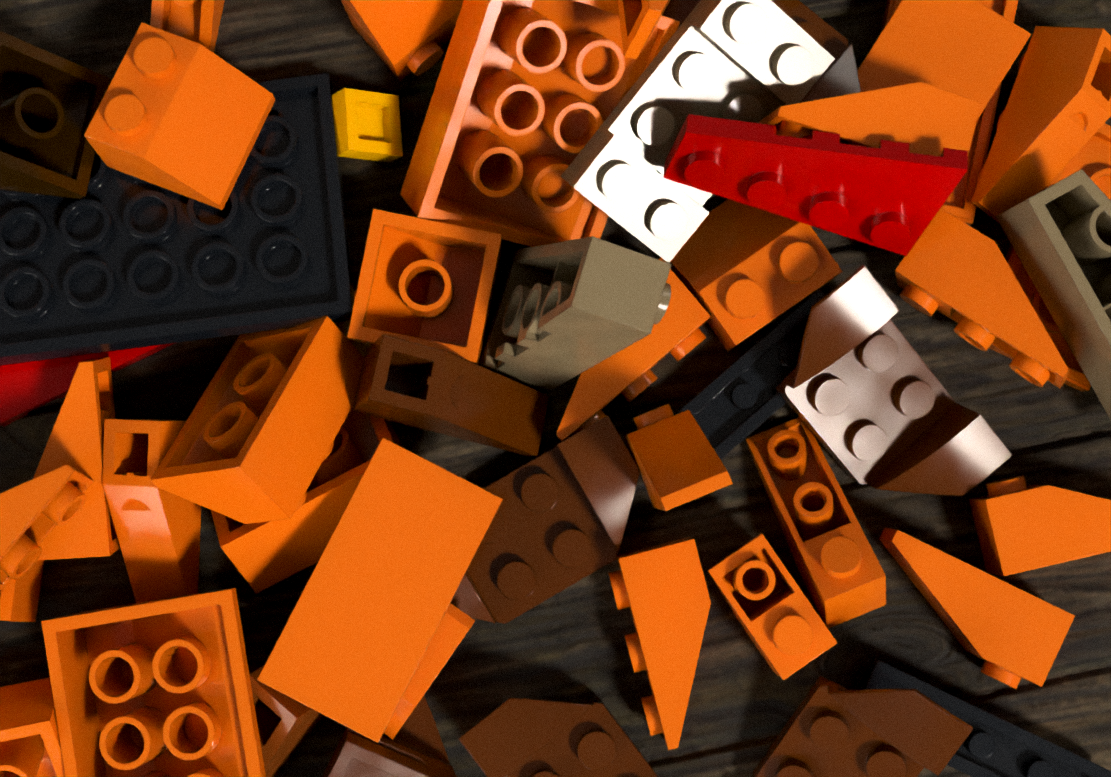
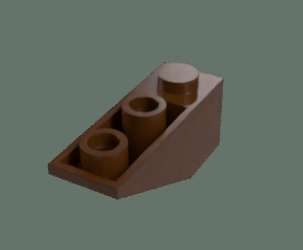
M382 335L366 349L352 411L535 458L538 456L549 395L449 352Z

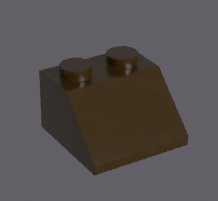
M0 31V190L76 199L86 197L96 151L84 137V134L111 83V79Z

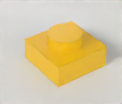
M343 88L331 95L338 157L390 163L403 156L399 95Z

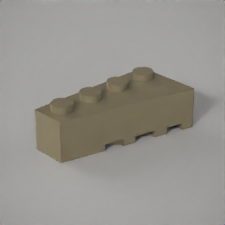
M1081 169L1002 212L996 218L1111 420V200Z
M593 236L514 250L479 366L545 393L551 391L651 334L653 324H658L661 321L670 302L671 286L666 281L672 264Z

